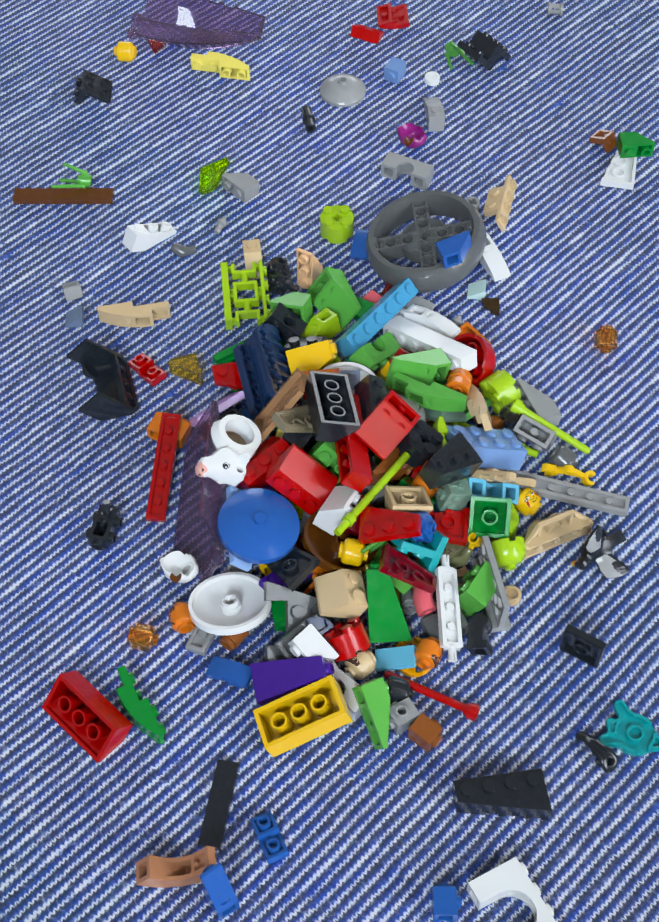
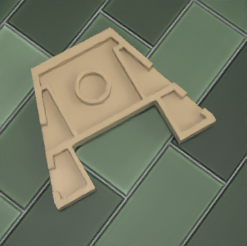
M478 468L470 477L486 480V483H509L532 488L536 487L535 479L516 477V473L499 471L494 468H486V470Z

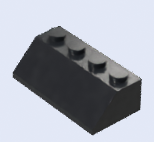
M310 370L305 385V395L315 441L337 442L359 430L360 422L348 375Z

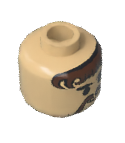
M360 649L355 652L357 656L345 660V672L351 674L357 680L365 679L376 668V658L368 649L364 652Z

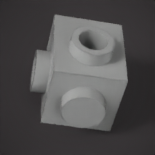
M409 697L400 702L395 701L390 704L389 729H393L397 735L408 730L420 715Z

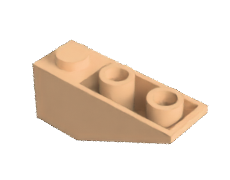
M297 247L298 286L309 289L323 271V266L313 253Z

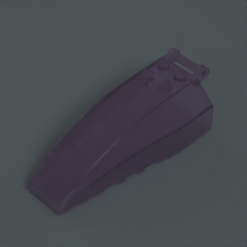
M147 0L145 14L133 13L132 23L126 35L129 39L138 38L182 48H229L260 40L265 16L242 10L236 6L234 8L225 6V3L221 1L216 3L210 0Z

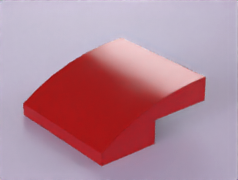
M391 3L376 7L379 28L401 29L410 27L406 3L394 7L391 6Z

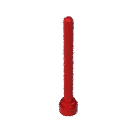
M388 670L383 674L386 679L390 676L407 679ZM407 679L413 691L462 711L463 715L471 721L476 720L480 711V705L473 702L465 704Z

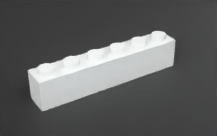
M397 315L383 326V334L390 332L402 348L413 353L441 348L452 362L449 369L451 371L455 368H463L470 371L477 367V350L402 316Z

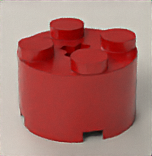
M359 616L352 617L343 624L340 621L333 623V628L322 634L323 638L339 655L335 659L336 662L351 659L357 656L356 651L361 649L364 652L371 646Z

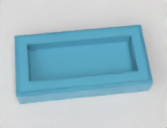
M409 645L375 649V670L380 672L416 668L414 654L416 646Z

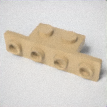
M510 174L506 175L504 186L489 189L483 210L485 217L496 215L495 222L501 232L505 231L508 224V217L511 212L515 190L517 189V183Z

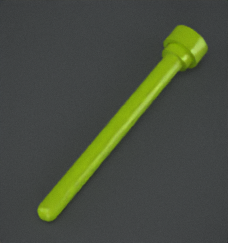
M516 398L510 406L509 411L512 413L528 416L556 432L559 438L585 454L590 453L591 450L588 446L527 409L526 405L519 398Z

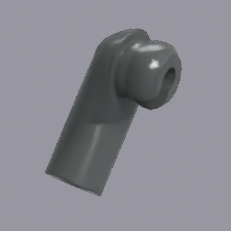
M179 243L171 245V251L180 257L197 253L195 245L189 247Z

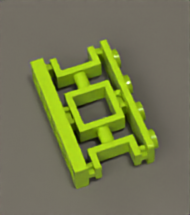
M259 260V264L252 262V269L235 270L234 264L228 266L227 262H220L226 330H233L234 325L240 327L239 320L257 318L258 326L264 323L271 309H267V305H270L269 294H265V291H268V280H264V277L267 276L266 266H263L262 260ZM257 271L260 272V287L257 285V280L248 281L250 278H257ZM228 274H232V280L241 279V282H232L233 289L229 288ZM254 290L255 298L237 299V291ZM259 300H262L264 315L260 316V309L251 310V307L259 306ZM231 302H234L235 308H244V310L235 311L236 318H232Z

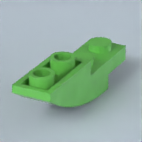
M399 372L393 375L392 390L404 394L406 398L417 402L420 407L444 412H464L466 410L467 396L436 382L429 386Z

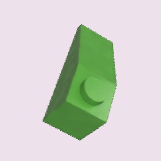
M383 677L352 688L375 750L388 748L389 686Z

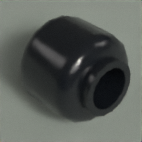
M390 676L387 680H384L389 686L390 704L395 701L400 702L408 697L412 698L413 688H410L407 679Z

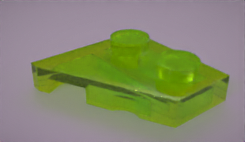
M227 157L200 168L198 191L201 195L210 193L217 188L222 174L225 173L230 163Z

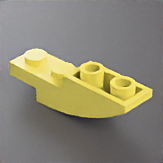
M208 51L207 55L191 54L192 70L216 72L223 78L250 81V67L236 58Z

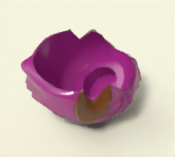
M406 123L396 128L399 140L406 147L417 148L422 146L427 140V135L420 125L415 126L414 123Z

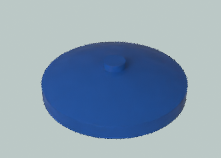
M251 488L239 491L225 501L218 515L217 531L223 546L236 558L253 564H268L276 562L290 553L298 539L300 522L296 510L282 495L267 489Z

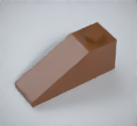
M395 447L388 457L372 471L373 480L368 486L375 485L400 457L399 448ZM405 463L389 482L400 480L404 474L408 476L415 467Z

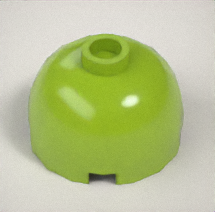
M516 536L515 541L509 540L508 537L490 542L498 568H504L505 571L517 569L516 565L524 560L527 552L524 537Z

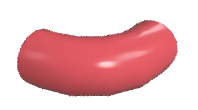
M414 587L412 599L418 617H423L437 609L433 599V593L436 591V588L432 593H428Z

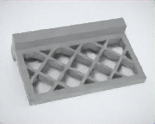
M482 536L477 558L470 559L469 564L472 570L476 564L481 565L485 561L489 562L496 592L487 606L483 608V611L492 623L491 633L510 630L511 623L508 617L510 603L489 536Z

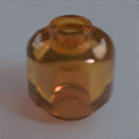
M600 326L594 333L595 348L600 350L601 353H611L612 350L618 347V332L612 326Z
M137 622L134 626H130L127 642L130 643L132 649L148 652L152 646L156 647L159 634H155V627L153 625Z

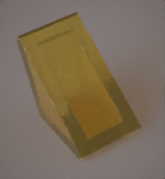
M195 353L172 358L168 361L171 374L202 386V370Z

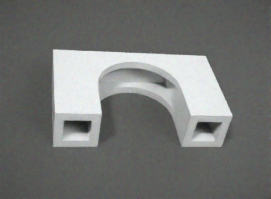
M516 857L468 882L466 890L478 911L501 898L514 897L522 900L529 906L534 916V922H556L551 906L548 903H544L538 885L535 882H531L526 866L523 862H519Z

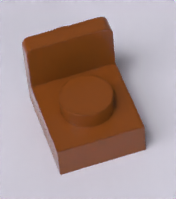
M599 129L589 137L591 143L603 145L606 153H609L616 147L617 140L614 131Z

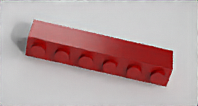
M353 394L359 422L361 425L363 423L359 396ZM353 432L335 442L340 483L361 492L373 479L367 445Z

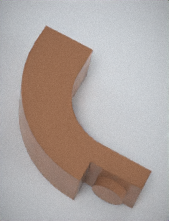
M206 846L193 854L176 858L148 855L136 862V885L169 888L200 883L199 875L202 874V871L211 864L216 865L215 847Z

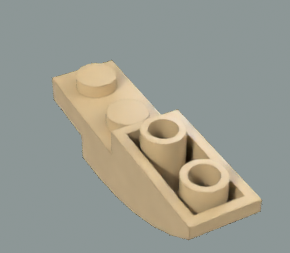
M131 301L97 307L101 322L121 327L154 326V320L171 318L168 301L133 306Z

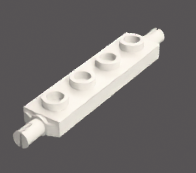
M445 554L441 555L442 566L437 567L434 571L435 576H437L436 600L440 648L448 650V662L452 661L454 663L458 661L456 650H460L463 647L457 569L450 566L449 555L446 556Z

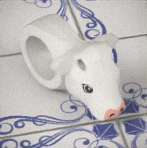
M232 414L226 415L221 420L213 423L211 437L216 451L210 456L202 457L198 461L195 473L199 477H209L219 484L235 487L244 480L246 465L256 453L262 438L260 430L254 422L244 416ZM226 431L239 434L246 442V445L232 441Z

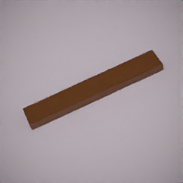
M15 188L13 203L113 204L114 189Z

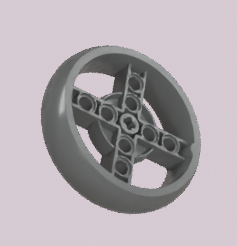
M439 190L414 192L394 200L377 214L367 233L366 254L374 272L388 285L393 287L396 283L410 278L418 289V293L435 292L460 282L478 265L486 245V228L479 212L464 198ZM430 216H448L461 222L445 225L442 221L432 219ZM414 219V222L410 223L403 230L402 234L388 236L400 225ZM469 230L472 246L463 262L447 269L444 268L442 263L437 264L439 257L435 243ZM406 257L414 263L421 264V268L402 267L388 260Z

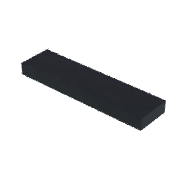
M220 759L217 761L198 847L212 846L215 847V850L221 851L240 767L238 762Z

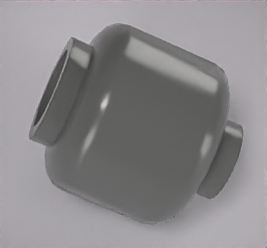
M564 445L561 447L557 446L548 457L550 459L549 463L556 466L572 465L575 468L578 464L576 462L577 454Z

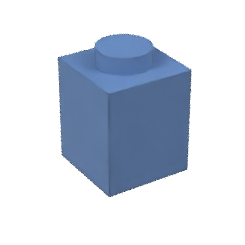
M392 57L384 67V80L398 84L406 74V61L396 57Z

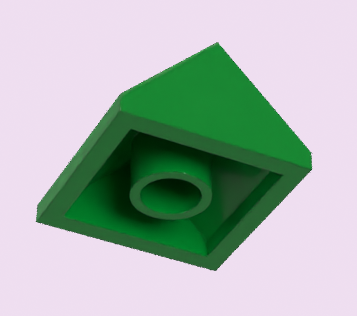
M471 495L468 536L471 533H475L478 537L508 538L512 498Z

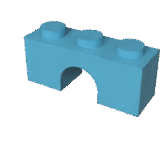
M467 478L473 496L512 498V504L518 505L519 485L486 483V480Z

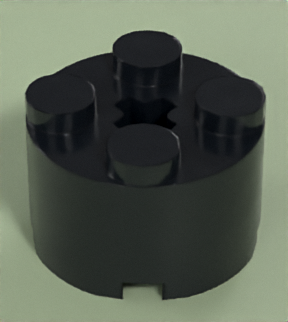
M418 420L396 447L399 448V456L404 452L409 453L410 458L406 461V464L417 468L418 466H423L427 460L442 448L444 438L440 432H437L425 421Z

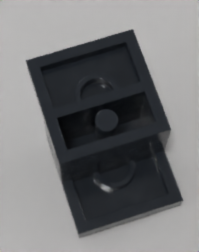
M478 30L469 42L466 41L464 43L460 40L457 43V46L489 71L500 57L506 61L511 57L507 53L508 49L485 31L482 33Z

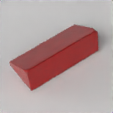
M361 24L352 25L350 36L378 44L385 32Z

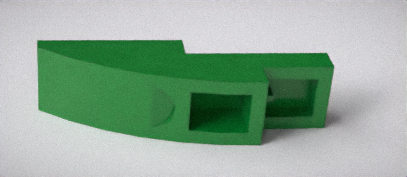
M125 665L117 668L123 687L116 689V692L126 714L145 735L159 744H164L163 735L166 734L163 723H158L156 716H159L155 704L150 705L148 697L143 699L140 690L134 689L133 684L136 681L132 671L127 672Z

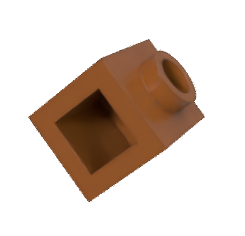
M421 713L408 728V738L429 753L433 747L437 748L442 742L443 728L437 720L430 719Z

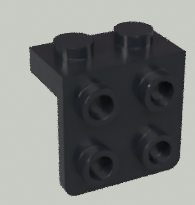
M85 69L80 77H76L74 82L76 87L73 92L75 96L74 103L80 105L86 95L105 103H110L112 82Z

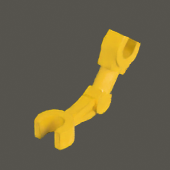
M548 463L542 464L541 472H544L546 477L565 474L580 478L586 487L594 485V482L588 478L596 476L594 471L590 470L583 473L572 465L556 466Z

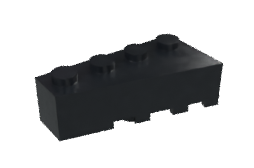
M368 374L354 386V394L359 396L363 421L387 395L384 379Z
M542 768L453 781L452 795L456 812L481 815L486 813L498 814V816L507 817V815L520 816V818L530 819V817L541 818V820L545 821L550 819L552 808Z

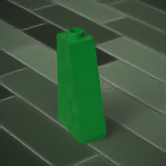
M380 561L370 562V564L365 565L366 599L368 604L367 623L370 642L411 641L410 631L391 577L379 572Z

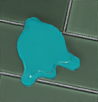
M623 700L615 701L613 709L617 719L608 718L606 720L607 732L602 734L598 740L605 746L617 748L630 756H643L650 752H659V736L652 727V722L643 715L632 712Z

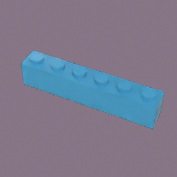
M410 278L396 283L335 341L337 348L344 358L354 354L360 347L364 346L419 292Z

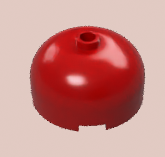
M464 333L458 335L453 340L477 350V367L469 372L472 375V384L480 388L479 383L495 371L496 355L494 349L487 340L475 334Z

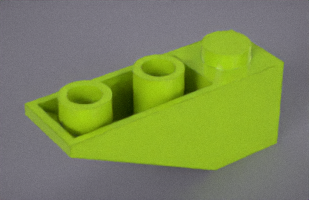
M328 308L323 309L311 318L301 337L323 336L324 341L331 339L341 332L338 315Z

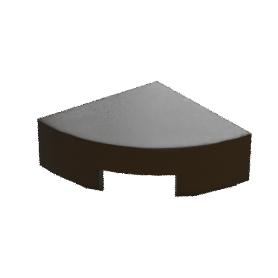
M482 298V307L490 311L491 314L499 316V298Z

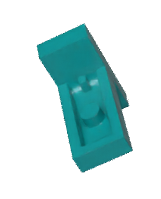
M436 530L432 543L415 542L410 538L390 541L397 546L396 549L405 554L408 551L412 552L414 556L419 558L417 564L433 574L449 538Z

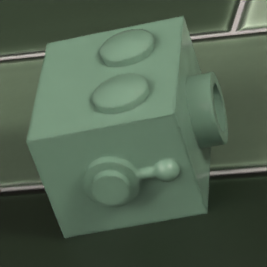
M466 479L440 486L435 494L439 511L450 509L453 511L462 510L470 500L472 492Z

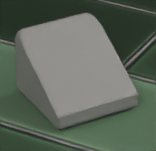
M76 280L61 285L67 301L83 297L79 281Z

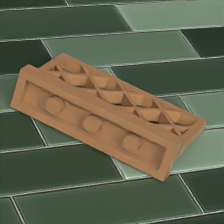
M297 368L252 421L260 430L261 443L276 427V424L271 419L272 415L275 412L291 409L304 394L308 375Z

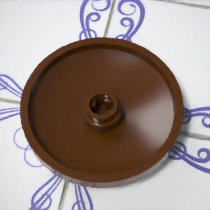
M318 511L313 513L308 518L302 532V543L306 553L318 558L320 563L318 566L329 573L340 569L361 571L362 575L365 574V565L372 562L379 548L372 553L368 552L367 561H362L360 566L343 564L341 558H338L340 542H344L346 538L353 537L344 532L340 536L335 534L333 536L313 524Z

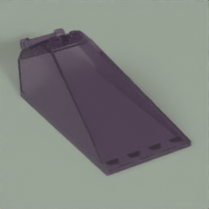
M214 400L211 401L186 440L173 551H181L184 554L189 552L196 559L201 582L212 577L216 569L224 564V556L228 552L218 536L217 521L220 509L226 501V488L229 485L219 484L209 477H199L195 473L198 461L202 457L210 456L216 451L212 443L211 427L214 422L221 419L217 401Z

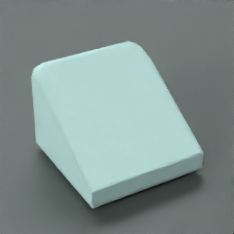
M487 280L468 284L467 299L481 300L485 298Z

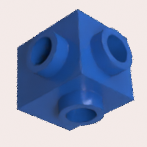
M419 511L415 514H419L421 517V536L411 537V540L432 543L437 524L429 513Z

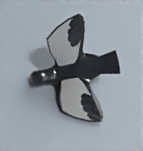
M596 525L582 548L580 558L572 561L571 565L584 570L590 562H595L600 573L605 578H617L629 573L628 567L612 555L614 547L626 541L624 534L618 529L610 537H607V532L601 526Z

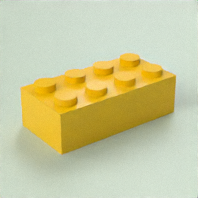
M332 674L253 710L264 747L273 757L353 722L340 685Z

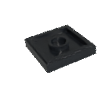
M567 624L559 649L594 668H598L607 643Z

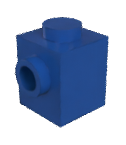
M440 883L433 886L431 893L433 922H456L458 909H461V894L456 893V886H450L448 883Z

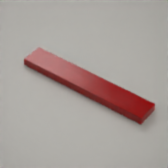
M162 413L145 516L146 521L166 522L182 418L181 414Z

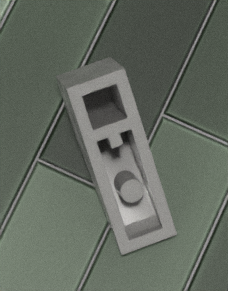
M439 97L423 98L428 132L444 131L445 112Z

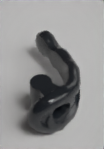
M584 731L576 734V740L584 742L590 748L592 754L597 757L594 760L595 763L604 772L611 773L616 769L619 762L618 756L611 748L605 746Z

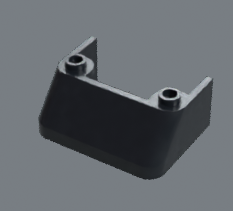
M87 338L67 354V358L81 364L83 374L87 378L95 380L97 393L78 408L79 412L96 420L106 421L133 415L139 410L129 364L122 355Z

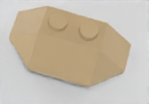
M571 509L560 513H553L542 520L533 521L529 525L525 536L527 552L524 559L591 533L593 520Z

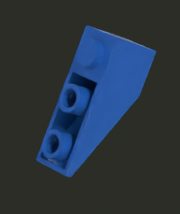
M219 862L216 865L211 864L202 871V874L199 875L204 896L221 921L240 908L239 901L222 864Z

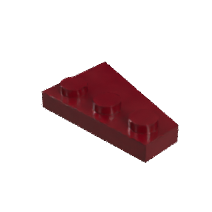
M388 543L382 547L379 572L428 593L433 592L436 588L437 576Z

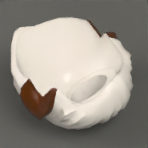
M173 551L159 560L166 578L174 583H187L195 578L199 572L197 561L189 552L184 554L181 551Z

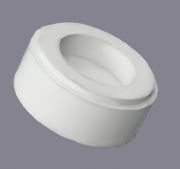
M434 71L427 72L424 82L429 86H435L440 82V75Z

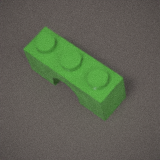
M387 332L377 338L372 344L369 342L360 347L349 359L351 362L361 364L375 372L379 367L382 368L387 361H390L398 349L402 347L392 334Z

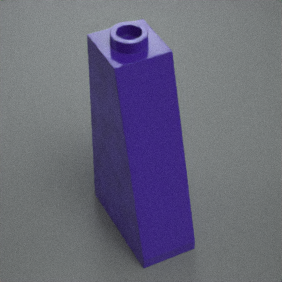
M322 656L250 664L256 702L261 706L331 674L333 676L335 673L333 664Z

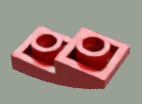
M142 352L128 362L130 367L153 387L167 378L166 372L157 367L153 359Z

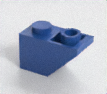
M469 230L435 243L437 255L445 269L463 262L472 246Z

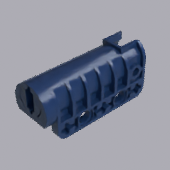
M271 324L257 326L252 331V335L244 341V344L240 343L233 349L248 410L254 418H256L291 376L290 369L287 366L288 361L284 355L285 351L281 345L279 331L277 327ZM300 398L296 403L299 406H303Z

